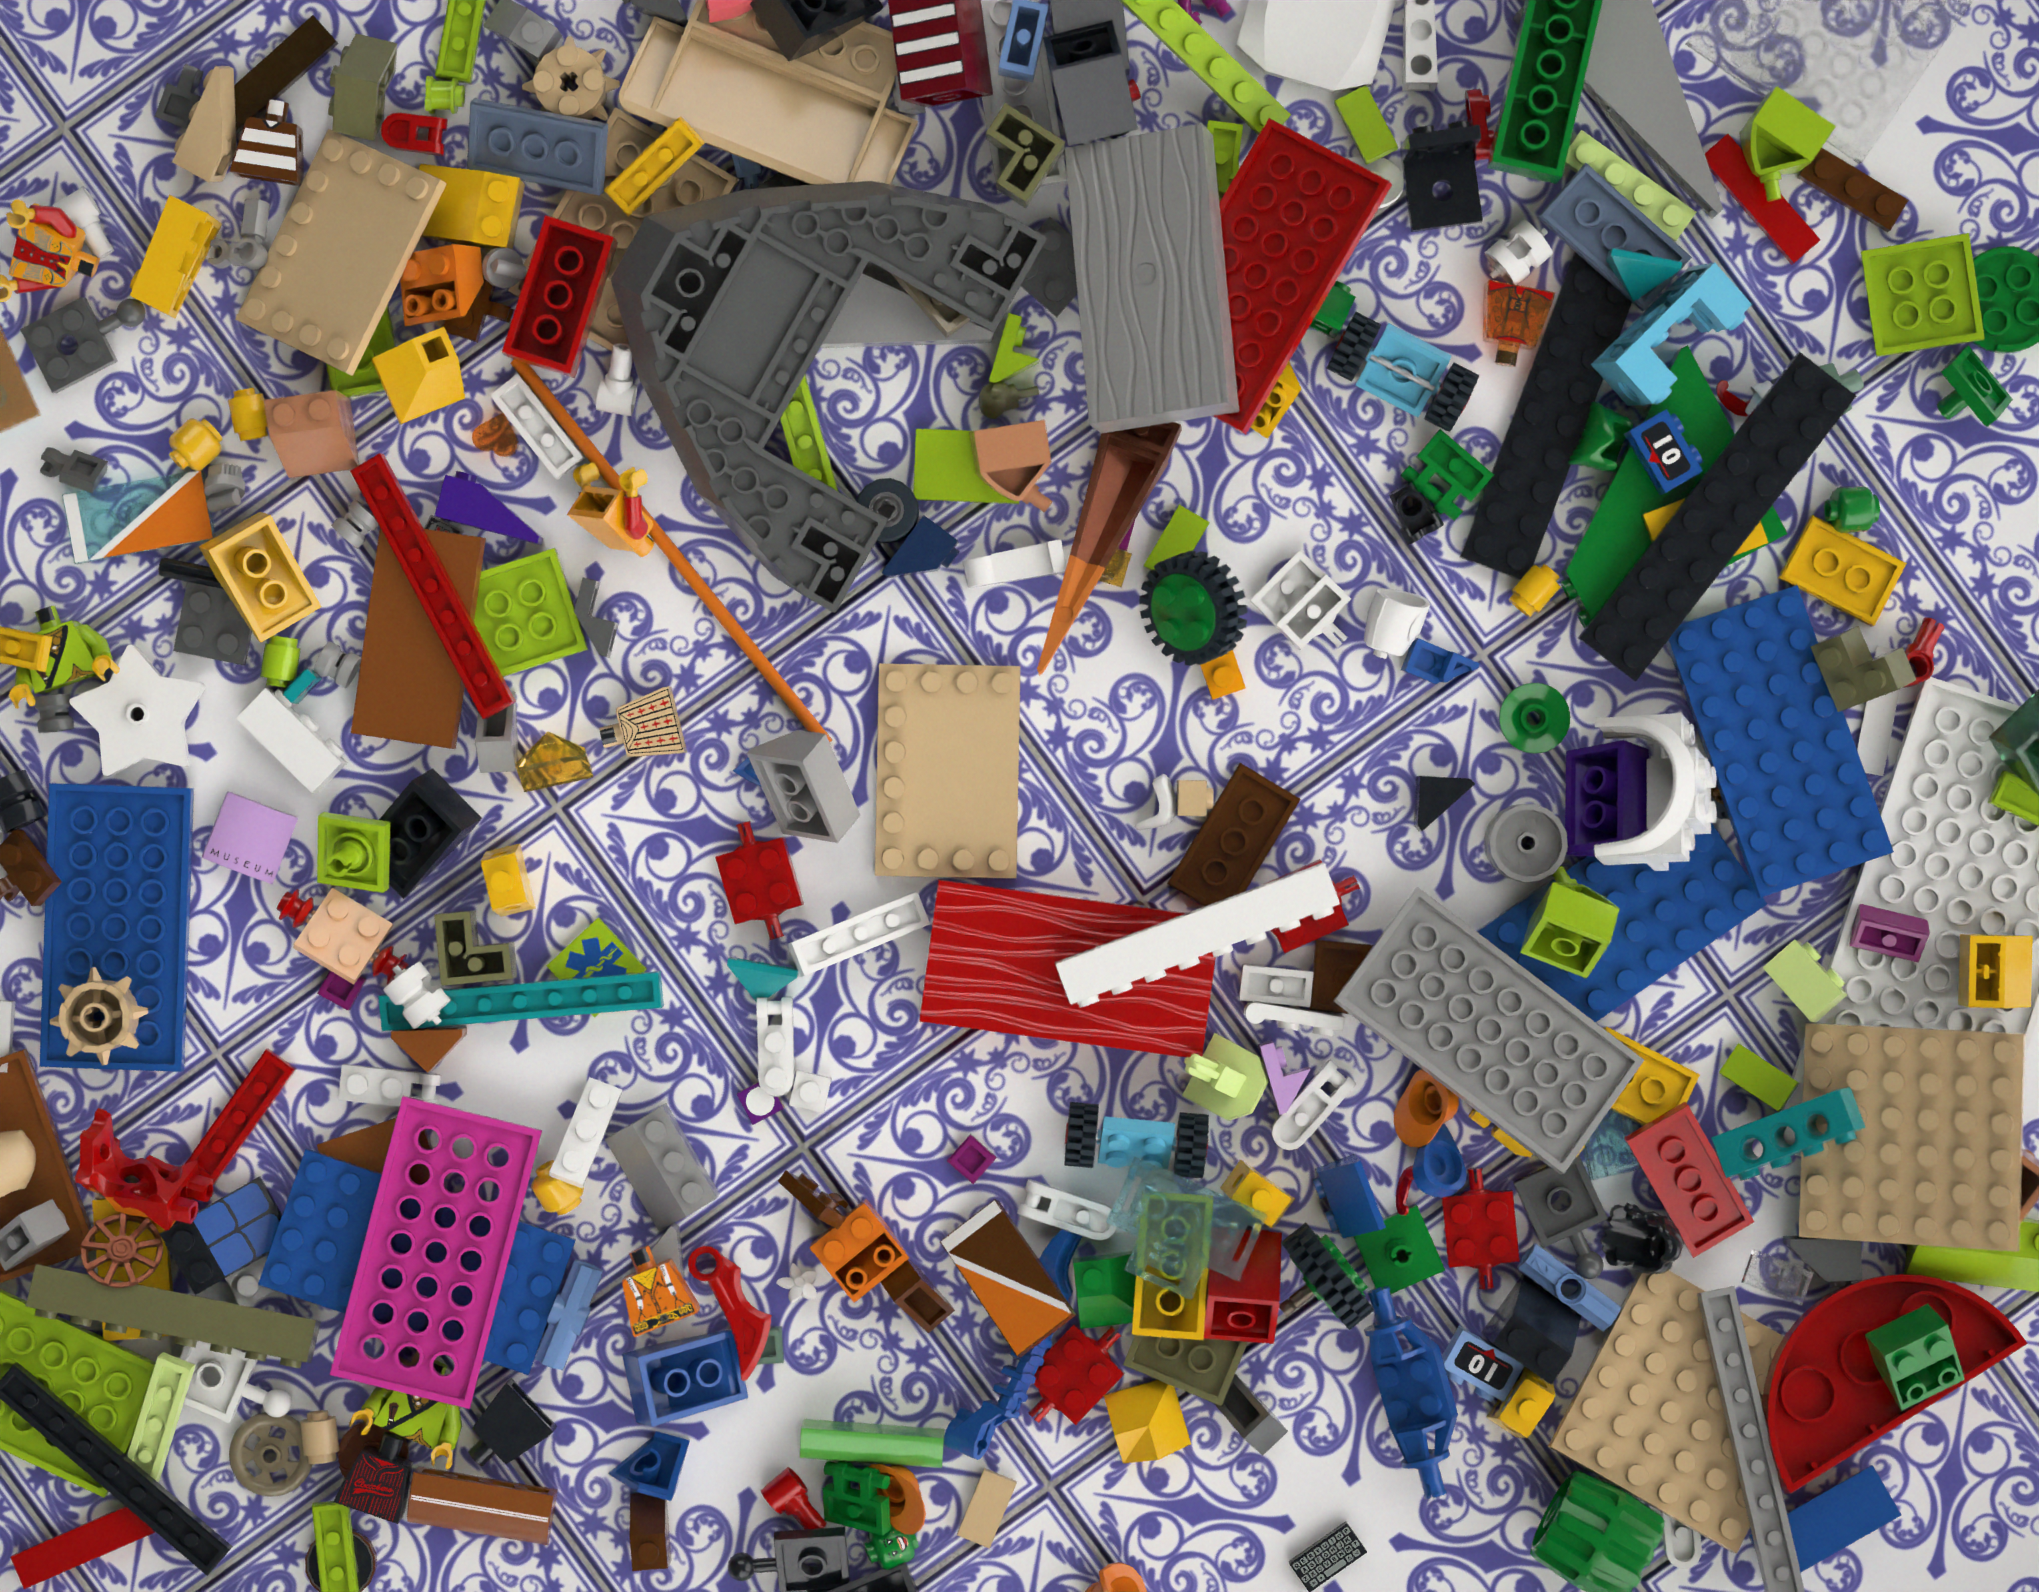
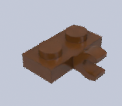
M484 279V283L467 314L463 317L445 320L443 327H445L447 334L478 343L486 316L510 323L514 309L504 304L491 302L496 286L491 285Z
M13 830L0 845V864L8 874L0 879V900L4 896L7 902H10L21 891L31 906H41L62 881L24 830Z
M785 1170L779 1178L778 1182L821 1221L838 1230L846 1220V1217L836 1209L838 1206L848 1207L847 1201L839 1194H827L823 1191L819 1194L816 1191L819 1185L804 1173L797 1177Z

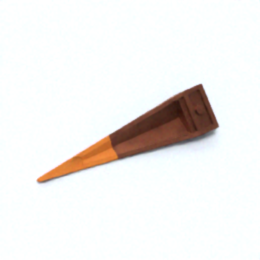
M1171 422L1101 433L1067 567L1038 663L1037 671L1039 676L1045 671L1167 467L1170 455L1182 431L1181 424Z

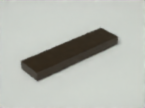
M314 15L234 85L236 135L243 130L248 117L256 118L267 108L268 100H276L339 44Z

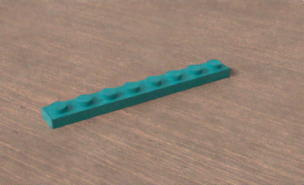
M661 971L442 989L451 1000L439 1011L440 1014L438 1016L442 1022L436 1025L433 1020L430 1022L427 1020L417 1028L662 1008L664 1001ZM387 994L378 996L382 1031L413 1029L402 1014L403 1005H395Z

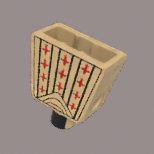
M669 686L615 708L619 723L599 728L604 748L624 744L627 757L682 754L687 752L672 687Z

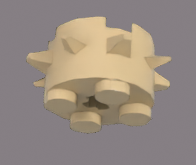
M568 36L564 46L553 49L548 54H545L541 61H538L539 64L535 69L533 80L522 84V90L536 95L542 104L540 111L587 120L598 117L606 121L609 117L604 109V105L607 102V93L619 88L620 81L607 77L603 71L601 63L606 54L603 48L590 54L582 48H577L573 37ZM569 79L572 81L576 79L575 82L578 88L573 92L570 88L565 92L566 86L564 84Z
M96 967L90 968L87 983L76 987L65 984L60 985L58 989L65 1001L59 1008V1015L50 1019V1025L60 1027L63 1036L69 1039L67 1055L71 1057L79 1051L96 1053L101 1064L107 1065L111 1049L122 1045L137 1049L140 1044L134 1034L136 1033L139 1018L148 1014V1008L137 1005L136 999L129 989L132 981L130 977L126 976L118 982L102 980ZM100 1009L105 1015V1020H102L101 1025L100 1020L95 1021L94 1013L99 1012Z

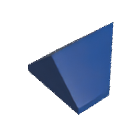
M656 1431L651 1439L608 1474L636 1492L672 1501L677 1490L690 1440Z

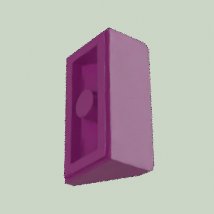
M1860 904L1856 913L1849 946L1919 963L1930 935L1929 924L1927 920Z

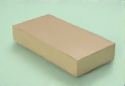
M984 1468L957 1535L990 1549L1017 1481Z

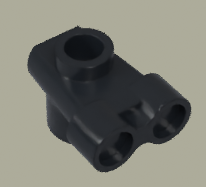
M1408 482L1389 493L1402 524V528L1399 531L1407 545L1418 541L1426 534L1444 525L1437 510H1430L1412 482ZM1407 496L1412 497V507L1409 509L1402 508L1401 503L1403 499Z

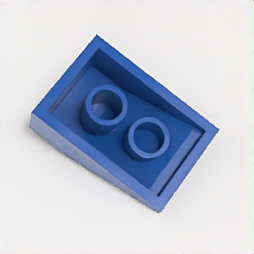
M731 1329L659 1343L622 1354L636 1423L654 1427L748 1398L746 1383L741 1380L738 1353Z

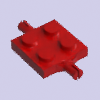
M750 821L737 824L736 827L742 845L733 852L715 857L734 923L736 925L749 920H764L769 940L783 937L784 934L778 916L787 909L804 905L785 837L770 841H755Z
M1319 859L1274 880L1320 864L1322 861ZM1354 875L1336 884L1332 881L1340 902L1339 905L1333 906V914L1314 920L1313 915H1309L1299 919L1300 926L1282 933L1279 927L1270 930L1277 937L1284 954L1349 925L1342 909L1341 896L1360 889Z
M1474 1168L1467 1169L1470 1190L1442 1198L1449 1268L1469 1266L1478 1269L1479 1289H1485L1484 1275L1487 1276L1488 1289L1494 1288L1492 1267L1501 1263L1520 1262L1513 1190L1493 1191L1484 1188L1483 1168H1476L1477 1182H1475Z
M1073 1324L1043 1356L1044 1363L1042 1366H1038L1034 1375L1036 1377L1034 1385L1038 1388L1042 1399L1028 1412L1033 1417L1043 1408L1034 1418L1036 1422L1040 1423L1047 1413L1054 1408L1062 1412L1077 1425L1122 1378L1125 1372L1112 1361L1108 1352L1110 1347L1122 1337L1117 1331L1107 1341L1116 1330L1113 1326H1110L1096 1340L1085 1335Z

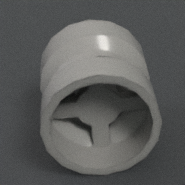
M354 499L348 506L347 514L344 517H338L331 526L358 549L365 542V535L369 531H375L379 524L373 513ZM350 519L352 522H354L360 529H362V531L360 532V531H359L351 522H349L348 520Z
M329 641L316 661L314 673L322 677L330 676L334 678L336 684L347 688L360 667L361 657L352 652L347 654L341 651L339 645Z

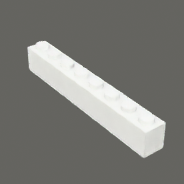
M1320 863L1055 962L1070 1005L1077 1002L1079 1008L1099 1001L1098 994L1111 990L1112 994L1116 995L1132 989L1131 982L1145 977L1146 983L1166 976L1165 969L1178 965L1180 970L1200 963L1198 957L1212 952L1215 958L1233 951L1232 944L1245 940L1247 945L1267 938L1265 932L1279 927L1282 933L1300 926L1299 919L1309 915H1313L1314 920L1334 913L1333 906L1339 905L1340 902L1325 863Z

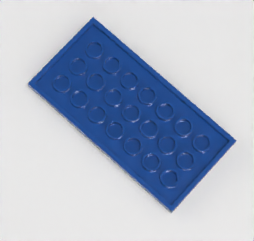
M1798 585L1680 624L1666 642L1711 767H1715L1716 784L1758 899L1894 852L1843 711H1837L1812 652L1811 646L1817 644L1818 641Z
M49 783L47 863L62 883L45 900L39 1067L184 1071L194 788ZM96 967L102 980L118 982L126 976L130 977L132 981L129 989L135 997L137 1005L148 1008V1014L139 1018L136 1033L134 1034L140 1045L137 1049L124 1045L111 1049L107 1065L101 1064L96 1053L79 1051L71 1057L67 1055L69 1039L63 1036L60 1027L50 1025V1019L59 1015V1008L65 1001L58 989L60 985L65 984L76 987L87 983L90 968ZM101 1009L99 1012L94 1013L95 1021L100 1020V1025L102 1020H105L104 1012H101Z
M1711 823V834H1695L1694 850H1689V861L1669 862V870L1654 871L1647 863L1604 865L1595 856H1585L1566 869L1571 879H1576L1578 884L1589 887L1620 908L1611 942L1587 979L1520 953L1529 920L1551 884L1556 882L1554 878L1476 932L1596 1023L1766 906L1767 902L1763 897L1757 898L1751 879Z
M305 1149L258 1285L346 1314L382 1174L310 1149ZM409 1198L401 1203L400 1210L403 1216L413 1219L419 1216L421 1206L417 1200ZM442 1207L437 1210L435 1219L440 1226L450 1227L455 1223L456 1215L452 1209ZM476 1216L471 1220L470 1229L475 1235L484 1236L490 1231L491 1225L486 1217ZM519 1220L483 1357L484 1361L529 1375L576 1239ZM399 1233L393 1236L391 1244L396 1252L406 1253L411 1249L412 1241L408 1235ZM432 1242L427 1246L426 1254L431 1261L440 1262L445 1259L447 1250L442 1243ZM470 1250L462 1254L461 1263L465 1269L472 1271L481 1266L482 1259L476 1251ZM389 1268L384 1271L382 1279L387 1287L396 1288L402 1284L403 1276L398 1269ZM423 1277L418 1281L417 1289L421 1295L430 1297L437 1292L438 1285L433 1278ZM460 1285L453 1289L452 1298L455 1303L466 1305L472 1301L473 1294L469 1287ZM379 1303L374 1307L373 1314L377 1321L386 1323L392 1320L394 1311L389 1304ZM417 1311L409 1315L408 1324L415 1331H423L428 1327L429 1320L423 1312ZM450 1320L444 1324L443 1333L448 1339L456 1340L463 1335L464 1330L460 1322Z

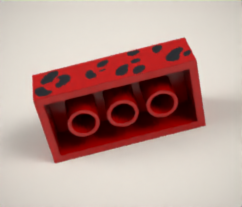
M545 215L502 349L504 355L572 378L576 377L618 245L614 237Z

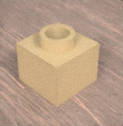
M1177 780L1176 816H1206L1207 809H1213V788H1207V781Z

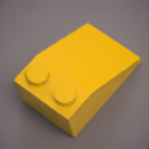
M420 164L419 170L447 183L421 237L489 250L497 247L513 250L525 187L524 182L520 178L486 171Z
M258 512L199 546L215 577L260 643L321 608L318 599L271 515Z

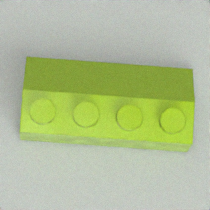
M2024 1219L2020 1224L2018 1252L1907 1244L1904 1274L1922 1275L1952 1282L2039 1292V1220Z

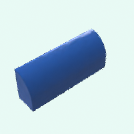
M1873 1465L1787 1513L1800 1572L1805 1571L1901 1516L1899 1509ZM1751 1533V1534H1749L1748 1536H1749V1539H1750V1541H1751V1543H1752V1545H1753V1547H1754V1549H1755V1545H1754V1541H1753V1537H1752V1533Z

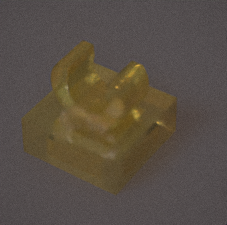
M1117 549L1101 575L1099 582L1122 588L1132 553Z

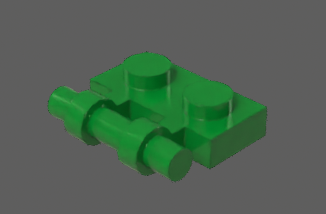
M1441 429L1438 430L1416 456L1417 459L1426 465V468L1419 474L1409 465L1400 475L1407 482H1412L1418 492L1435 505L1433 507L1434 510H1437L1440 515L1445 513L1453 521L1463 512L1461 508L1453 503L1456 497L1460 494L1469 503L1472 502L1494 476L1493 473ZM1434 474L1450 486L1445 494L1429 482Z
M827 1461L824 1465V1474L832 1476L834 1484L829 1483L822 1488L824 1521L882 1536L891 1530L889 1497L878 1495L877 1488L887 1489L890 1484V1477L880 1474V1471L875 1468L865 1467L860 1469L846 1461H838L837 1463ZM851 1481L860 1483V1490L851 1488Z

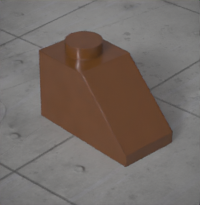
M910 1259L906 1260L880 1282L892 1300L927 1333H930L955 1311L927 1276Z
M639 1492L630 1493L632 1571L668 1569L672 1560L667 1500Z

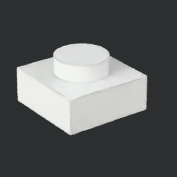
M797 1070L789 1105L824 1113L832 1078Z

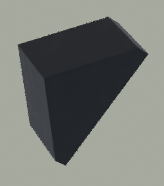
M1417 776L1414 827L1418 831L1426 829L1474 786L1475 783L1467 778Z

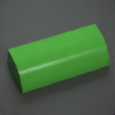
M804 1419L801 1427L800 1458L942 1468L945 1429Z

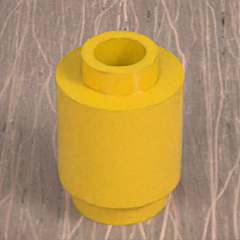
M254 388L233 391L234 398L228 400L234 433L239 434L240 441L267 437L268 424L263 393L255 394Z
M1545 564L1540 568L1533 565L1511 590L1513 595L1508 600L1530 618L1534 612L1539 613L1561 588L1557 583L1560 577Z

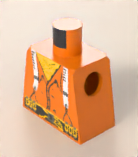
M649 1245L629 1253L636 1272L625 1276L622 1279V1286L634 1337L698 1313L700 1305L672 1259L656 1264Z

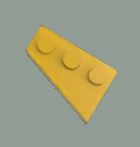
M169 195L152 240L146 250L141 268L136 271L131 280L130 288L132 290L130 296L176 319L211 248L210 242L216 238L222 223L208 213Z

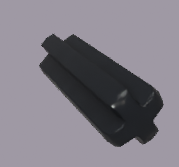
M165 557L160 561L158 571L160 576L223 589L208 566Z

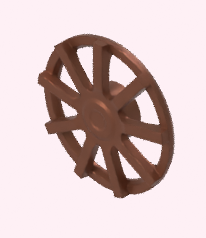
M121 1212L120 1214L106 1217L101 1221L97 1220L81 1244V1258L87 1273L98 1283L113 1288L134 1286L147 1279L158 1267L163 1254L162 1238L151 1220ZM120 1221L119 1235L114 1236L106 1226ZM127 1221L139 1223L140 1225L130 1236H127ZM146 1229L155 1238L153 1240L136 1242V1239ZM98 1231H101L109 1240V1243L91 1241ZM157 1247L155 1260L152 1261L138 1254V1250ZM89 1249L106 1251V1254L89 1262ZM110 1260L112 1264L104 1279L94 1271V1268ZM135 1260L149 1267L138 1278H135L131 1267ZM117 1267H125L129 1281H112Z

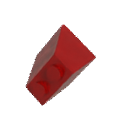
M1212 1227L1204 1329L1205 1339L1274 1344L1280 1304L1282 1232Z

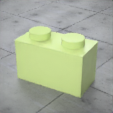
M1794 939L1762 968L1810 1021L1816 1023L1848 995L1841 988L1846 983L1834 969L1830 968L1826 971L1821 966L1818 960L1822 956L1808 941L1802 944Z

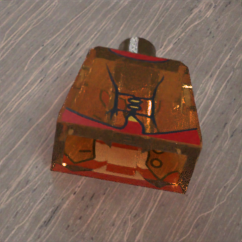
M1488 280L1485 283L1483 294V341L1498 344L1495 364L1516 367L1519 348L1532 350L1536 347L1554 300L1555 292Z

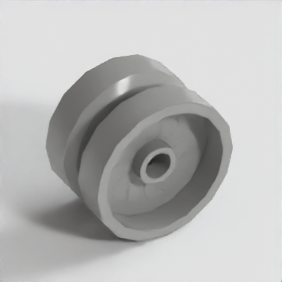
M1534 804L1511 805L1499 811L1489 822L1484 836L1485 854L1491 866L1504 877L1520 882L1541 881L1554 874L1564 862L1568 849L1567 832L1561 820L1547 808ZM1523 837L1532 838V845H1527L1529 850H1525L1521 846Z

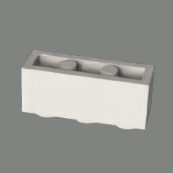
M265 688L236 719L311 793H319L347 764L341 757L345 753L344 750L331 738L325 741L316 732L319 726L307 714L303 713L299 716L291 708L294 703H291L283 695L284 691L280 688L276 691L271 688Z

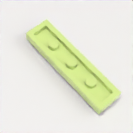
M1583 130L1579 132L1569 146L1565 163L1567 167L1577 173L1587 163L1674 242L1677 241L1697 213Z
M162 1352L157 1357L127 1454L132 1461L158 1483L195 1368L194 1364Z

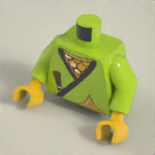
M49 606L35 612L41 631L36 632V634L53 637L46 672L17 666L15 686L10 690L9 698L16 709L19 708V701L25 697L29 706H34L36 700L31 692L32 690L36 694H46L94 676H98L102 681H105L104 673L107 672L108 668H111L115 674L119 673L120 668L112 660L108 642L102 635L89 625L80 624L79 621L71 620L61 623L56 606Z
M438 1360L434 1361L435 1370L444 1375L448 1366ZM376 1387L363 1404L362 1410L353 1414L349 1427L357 1419H361L366 1423V1427L361 1435L367 1434L373 1423L433 1449L431 1453L432 1466H434L435 1459L438 1456H446L448 1458L446 1469L451 1468L453 1461L451 1450L455 1449L462 1428L459 1406Z

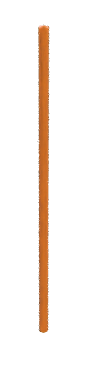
M514 359L510 364L589 462L596 464L599 474L611 489H619L627 494V491L619 483L617 472L528 363ZM642 505V511L653 521V527L648 533L649 536L805 729L809 732L826 734L829 742H831L832 738Z

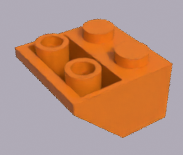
M452 244L413 252L400 278L405 326L458 318L467 314L484 283L480 247Z
M867 1199L863 1200L844 1216L846 1220L838 1230L830 1227L814 1240L809 1247L854 1303L910 1258L892 1230Z

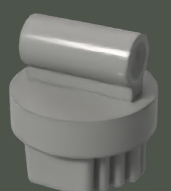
M492 248L482 258L484 279L493 286L510 288L517 284L519 280H523L526 275V266L523 265L522 258L516 251L510 248Z
M219 463L208 468L204 493L210 497L207 501V506L211 512L230 508L241 503V498L245 495V481L242 479V470L238 465Z

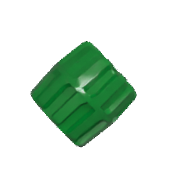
M1574 1471L1564 1480L1548 1505L1535 1532L1530 1554L1542 1565L1583 1591L1631 1592L1633 1587L1637 1588L1643 1568L1650 1566L1654 1558V1549L1661 1542L1665 1521L1660 1514L1625 1491L1581 1471Z

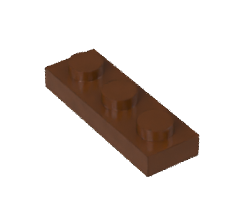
M1824 148L1820 149L1813 161L1803 168L1797 177L1886 232L1892 229L1909 201Z

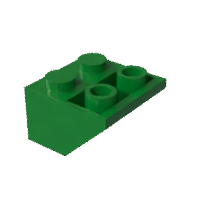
M1929 1304L1865 1334L1873 1362L1901 1410L1965 1380L1948 1324Z

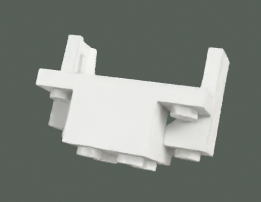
M1682 713L1596 717L1595 727L1602 730L1604 739H1646L1647 745L1653 746V756H1651V759H1647L1648 830L1632 839L1594 845L1595 857L1604 865L1647 863L1654 871L1669 870V862L1689 861V850H1694L1695 834H1711V823H1715L1717 818L1716 804L1714 801H1711V788L1716 787V770L1714 766L1711 767L1708 759L1696 747H1689V745H1694L1695 742L1693 724H1689V721Z

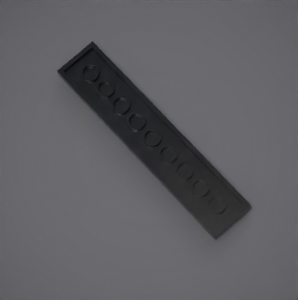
M1575 251L1491 471L1494 476L1485 487L1459 558L1518 580L1523 578L1535 562L1571 466L1567 462L1579 444V439H1581L1582 432L1585 429L1584 426L1587 423L1586 419L1589 417V407L1591 402H1595L1603 378L1591 364L1620 336L1632 304L1627 297Z
M1801 352L1797 353L1582 631L1578 639L1636 682L1850 406L1856 395Z

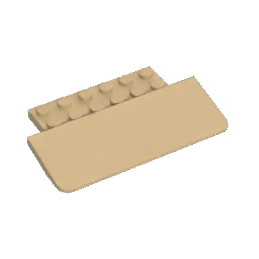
M697 0L686 28L654 16L619 91L620 105L625 111L666 128L682 116L706 144L809 185L862 181L892 184L918 125V120L885 108L895 85V76L898 75L892 32L863 21L816 51L788 62L753 9L732 19L709 23L705 0Z

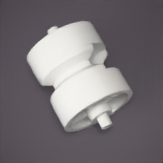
M1524 219L1508 232V240L1499 239L1485 251V256L1494 269L1490 276L1495 279L1499 275L1509 285L1517 286L1530 275L1529 268L1531 266L1538 268L1553 255L1551 247L1544 238L1548 231L1545 228L1538 231Z
M419 961L407 970H401L398 965L392 969L396 974L394 976L395 979L383 991L395 1005L404 1006L402 1014L413 1029H416L427 1020L429 1022L433 1020L436 1025L442 1022L438 1016L440 1014L439 1011L451 1000L439 985L432 986L430 984L432 976Z

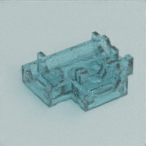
M1134 1156L1126 1181L1114 1207L1109 1213L1106 1223L1138 1236L1125 1266V1271L1192 1300L1197 1290V1283L1202 1278L1206 1267L1240 1281L1268 1215ZM1138 1176L1142 1180L1128 1212L1125 1213L1122 1209ZM1249 1225L1253 1227V1230L1239 1262L1233 1260V1257L1246 1227ZM1150 1265L1181 1279L1179 1286L1144 1271L1146 1266Z

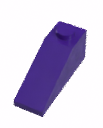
M456 471L455 477L445 475L434 516L542 545L543 538L486 487L476 483L477 476Z

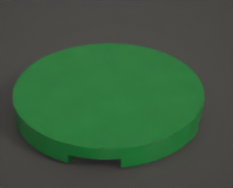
M2014 246L1992 248L1974 257L1973 263L1985 339L1972 343L1984 350L2004 354L2019 352L2039 342V258L2026 250L2020 249V247Z

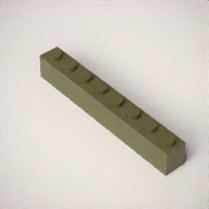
M38 1264L35 1265L26 1307L36 1308L34 1316L56 1320L57 1313L71 1315L69 1323L91 1327L92 1320L106 1322L104 1330L126 1334L127 1327L141 1329L139 1337L161 1341L162 1334L176 1336L174 1344L196 1348L197 1341L211 1343L209 1351L231 1355L232 1348L246 1350L244 1358L266 1362L267 1355L281 1357L279 1365L301 1369L302 1362L312 1363L321 1321L138 1284L125 1288L108 1287L98 1283L88 1274ZM112 1279L113 1282H123V1281H118V1280H113V1279Z

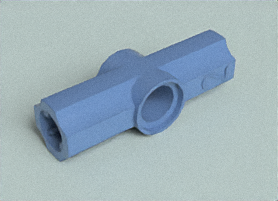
M1536 1243L1526 1251L1517 1266L1519 1270L1603 1332L1611 1326L1622 1308ZM1567 1279H1575L1578 1284L1576 1292L1570 1296L1562 1295V1283Z
M577 1259L574 1261L562 1293L557 1295L548 1316L547 1323L549 1325L536 1352L535 1360L553 1369L563 1371L577 1335H581L592 1308L590 1303L596 1293L604 1270L585 1261Z

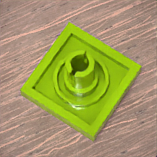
M328 812L321 813L318 816L317 883L380 893L389 889L390 822Z

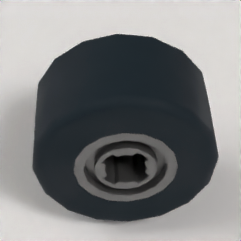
M892 478L877 479L867 484L859 493L856 501L888 519L877 539L881 543H895L906 538L915 528L919 518L918 501L913 491L903 482Z

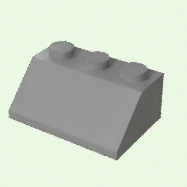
M796 730L753 747L747 752L782 834L838 843L860 817L853 795L850 792L826 734Z
M667 1103L605 1139L658 1230L690 1215L717 1199L720 1195Z

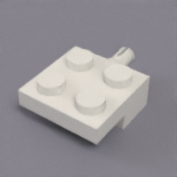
M1301 550L1249 600L1298 650H1301L1313 637L1322 633L1337 648L1348 638L1333 622L1337 613L1351 598Z

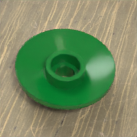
M1527 683L1515 688L1506 696L1500 708L1499 724L1505 739L1516 749L1526 753H1543L1555 748L1565 738L1570 726V710L1564 697L1553 687L1543 683ZM1532 711L1539 715V722L1536 725H1530L1527 722V715Z

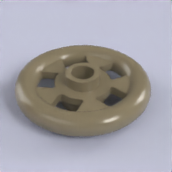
M265 1412L252 1416L240 1425L231 1440L229 1449L231 1469L240 1484L255 1494L275 1497L290 1493L306 1480L313 1464H308V1457L304 1456L300 1422L289 1415L272 1417ZM271 1426L281 1427L286 1430L284 1440L269 1436ZM252 1433L261 1438L254 1451L245 1446L247 1439ZM288 1446H299V1461H289L290 1453ZM267 1449H272L276 1452L277 1458L275 1461L266 1459L265 1451ZM251 1460H254L258 1468L262 1470L256 1477L246 1467V1464ZM284 1468L288 1478L279 1482H273L270 1473Z

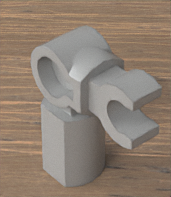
M245 199L240 234L243 239L233 241L231 244L221 239L212 240L210 245L222 250V253L218 258H208V263L219 269H224L230 264L233 266H246L252 270L262 268L268 259V252L262 246V240L266 239L270 204L260 199Z

